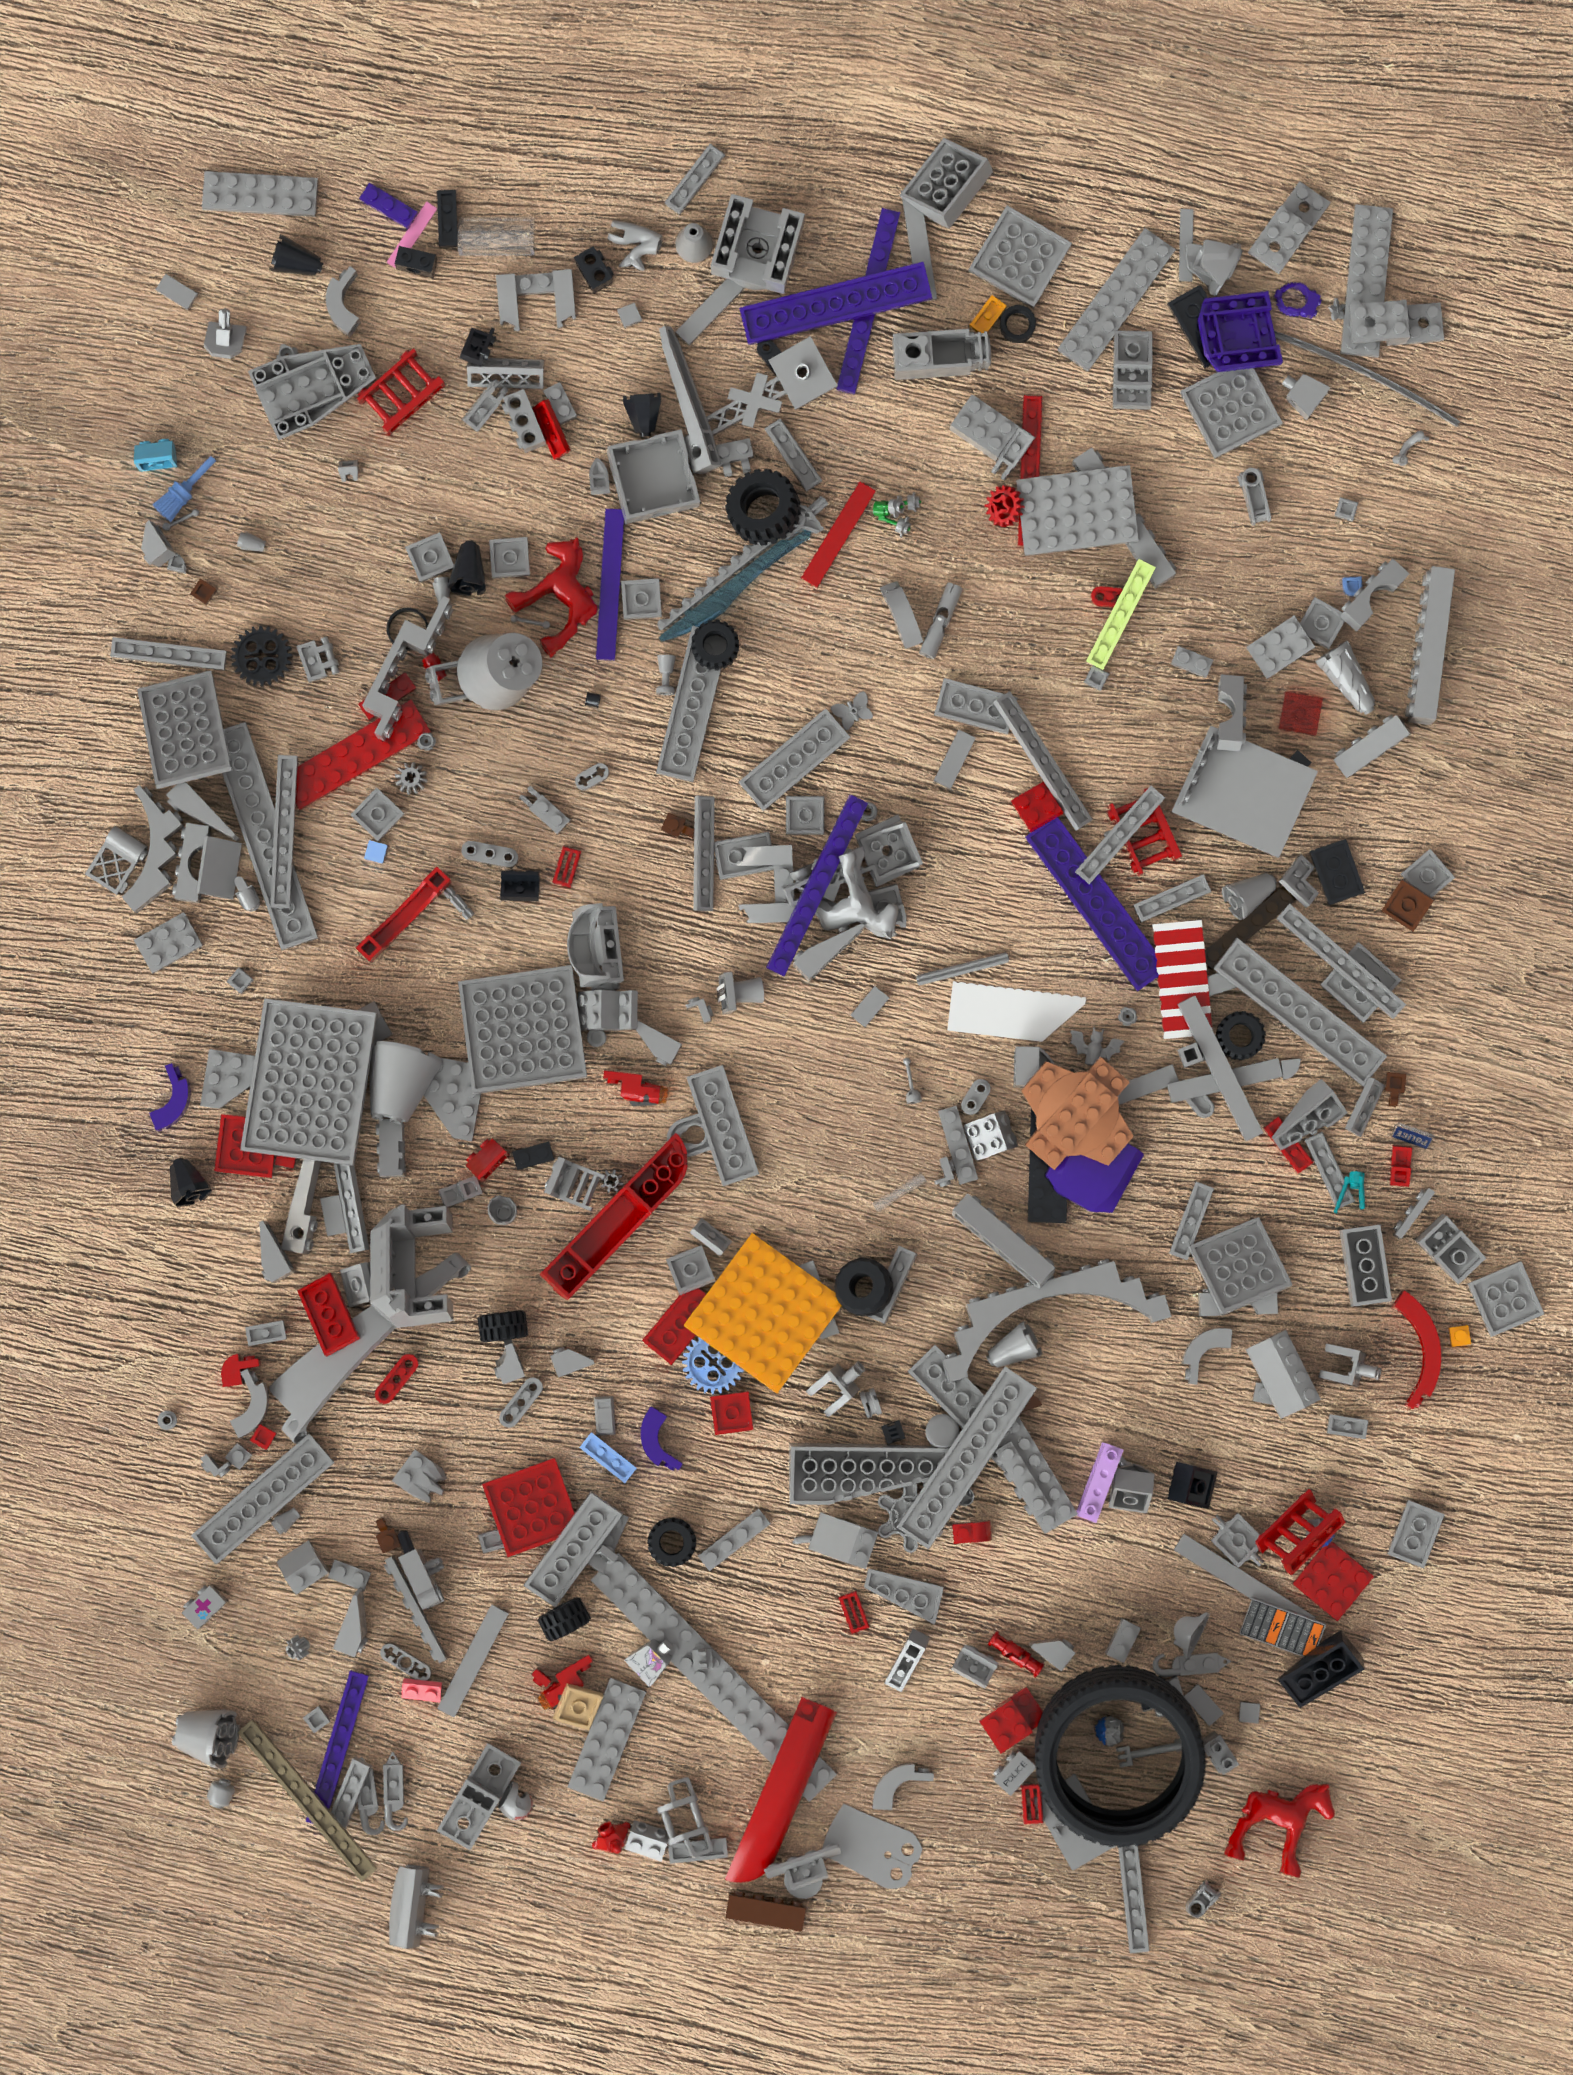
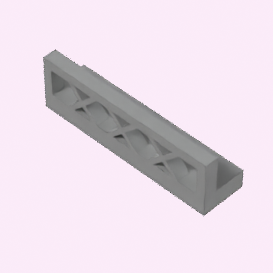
M488 358V360H483L481 366L468 362L467 385L468 387H488L493 381L490 376L499 374L502 379L499 381L497 388L543 389L544 360ZM472 373H479L483 379L472 381ZM512 374L518 375L521 380L512 382L509 377ZM531 375H539V383H532L527 378Z

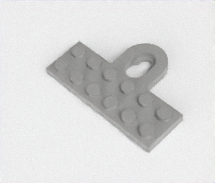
M723 1065L686 1077L698 1114L673 1123L668 1130L667 1141L675 1133L681 1138L682 1133L686 1132L689 1127L700 1126L705 1132L704 1140L699 1144L684 1143L687 1157L711 1150L723 1186L759 1175Z

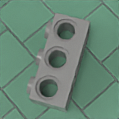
M522 389L503 397L504 403L501 405L505 415L509 414L511 417V421L508 422L512 432H517L519 438H516L519 449L523 448L524 452L528 453L545 446V439L525 390ZM519 401L521 405L518 408H512L511 403ZM521 418H526L528 423L521 426L518 424V421ZM532 435L535 437V440L532 443H527L525 438Z

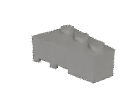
M390 1119L379 1120V1124H376V1135H379V1143H377V1155L379 1154V1162H377L378 1174L382 1178L406 1177L404 1122L401 1121V1124L391 1122Z

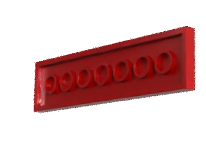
M409 700L401 705L402 715L398 722H394L392 726L394 728L390 738H386L385 742L378 739L374 733L381 720L379 718L297 767L296 805L298 809L302 810L417 742L421 734L431 733L413 701Z

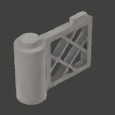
M114 826L108 833L103 846L85 875L116 895L119 892L123 894L129 885L126 881L140 860L144 861L147 857L148 846L117 826ZM106 848L113 851L114 860L104 861L103 853ZM127 860L131 865L127 871L121 872L118 861ZM115 862L117 873L108 875L105 864ZM102 865L104 876L97 877L92 874L95 866ZM118 875L120 883L115 889L110 885L108 877Z

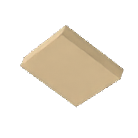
M567 1683L553 1715L554 1721L590 1730L603 1699V1694Z

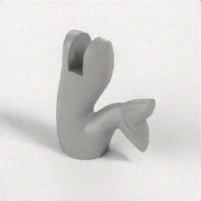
M612 221L611 226L625 230L623 237L609 233L607 238L609 241L619 245L641 242L623 259L619 267L625 268L633 265L636 269L644 271L645 268L640 257L645 254L657 255L662 245L663 235L633 223Z

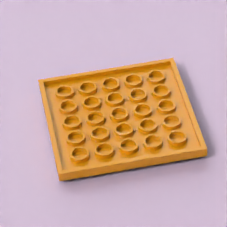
M751 1233L688 1318L684 1327L778 1394L842 1305L838 1302L835 1292Z

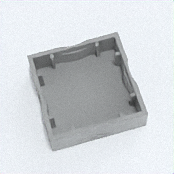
M682 429L655 435L645 440H633L607 447V456L625 524L699 507L700 498L694 476L689 467L688 452Z

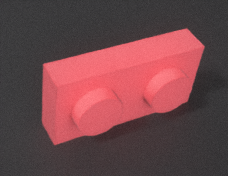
M403 1678L402 1698L431 1702L441 1701L442 1682Z

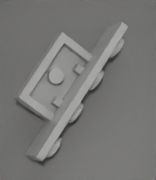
M828 1844L821 1850L808 1851L804 1856L791 1857L784 1863H773L764 1871L768 1879L786 1873L791 1889L795 1890L829 1878L823 1860L841 1854V1850L838 1844Z

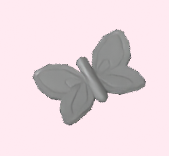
M864 691L855 696L853 705L851 701H848V706L845 704L831 706L833 714L842 718V725L845 730L851 728L854 720L859 721V718H873L871 711L866 707L868 699Z

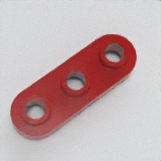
M406 1354L402 1356L377 1387L375 1398L379 1403H390L417 1370L419 1362L414 1355ZM407 1360L412 1361V1367L408 1368L406 1366ZM396 1375L400 1376L401 1378L400 1382L398 1383L394 1381V1377ZM384 1390L389 1393L387 1398L382 1397Z

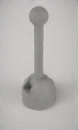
M904 1058L903 1063L906 1065L910 1091L906 1094L907 1104L922 1102L920 1092L915 1090L909 1065L911 1060Z

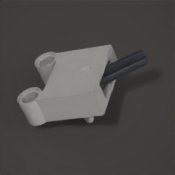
M400 1531L397 1536L404 1555L398 1557L421 1608L428 1610L445 1601L433 1574L444 1569L443 1561L438 1557L427 1561L422 1550L414 1548L408 1531Z

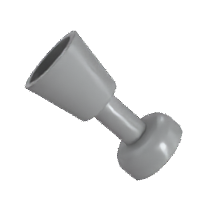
M657 655L659 672L662 674V686L656 688V694L675 695V689L669 686L670 674L673 673L676 656Z

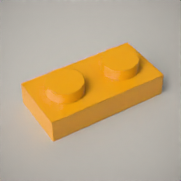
M991 295L969 327L977 333L987 331L988 334L1007 308V305Z

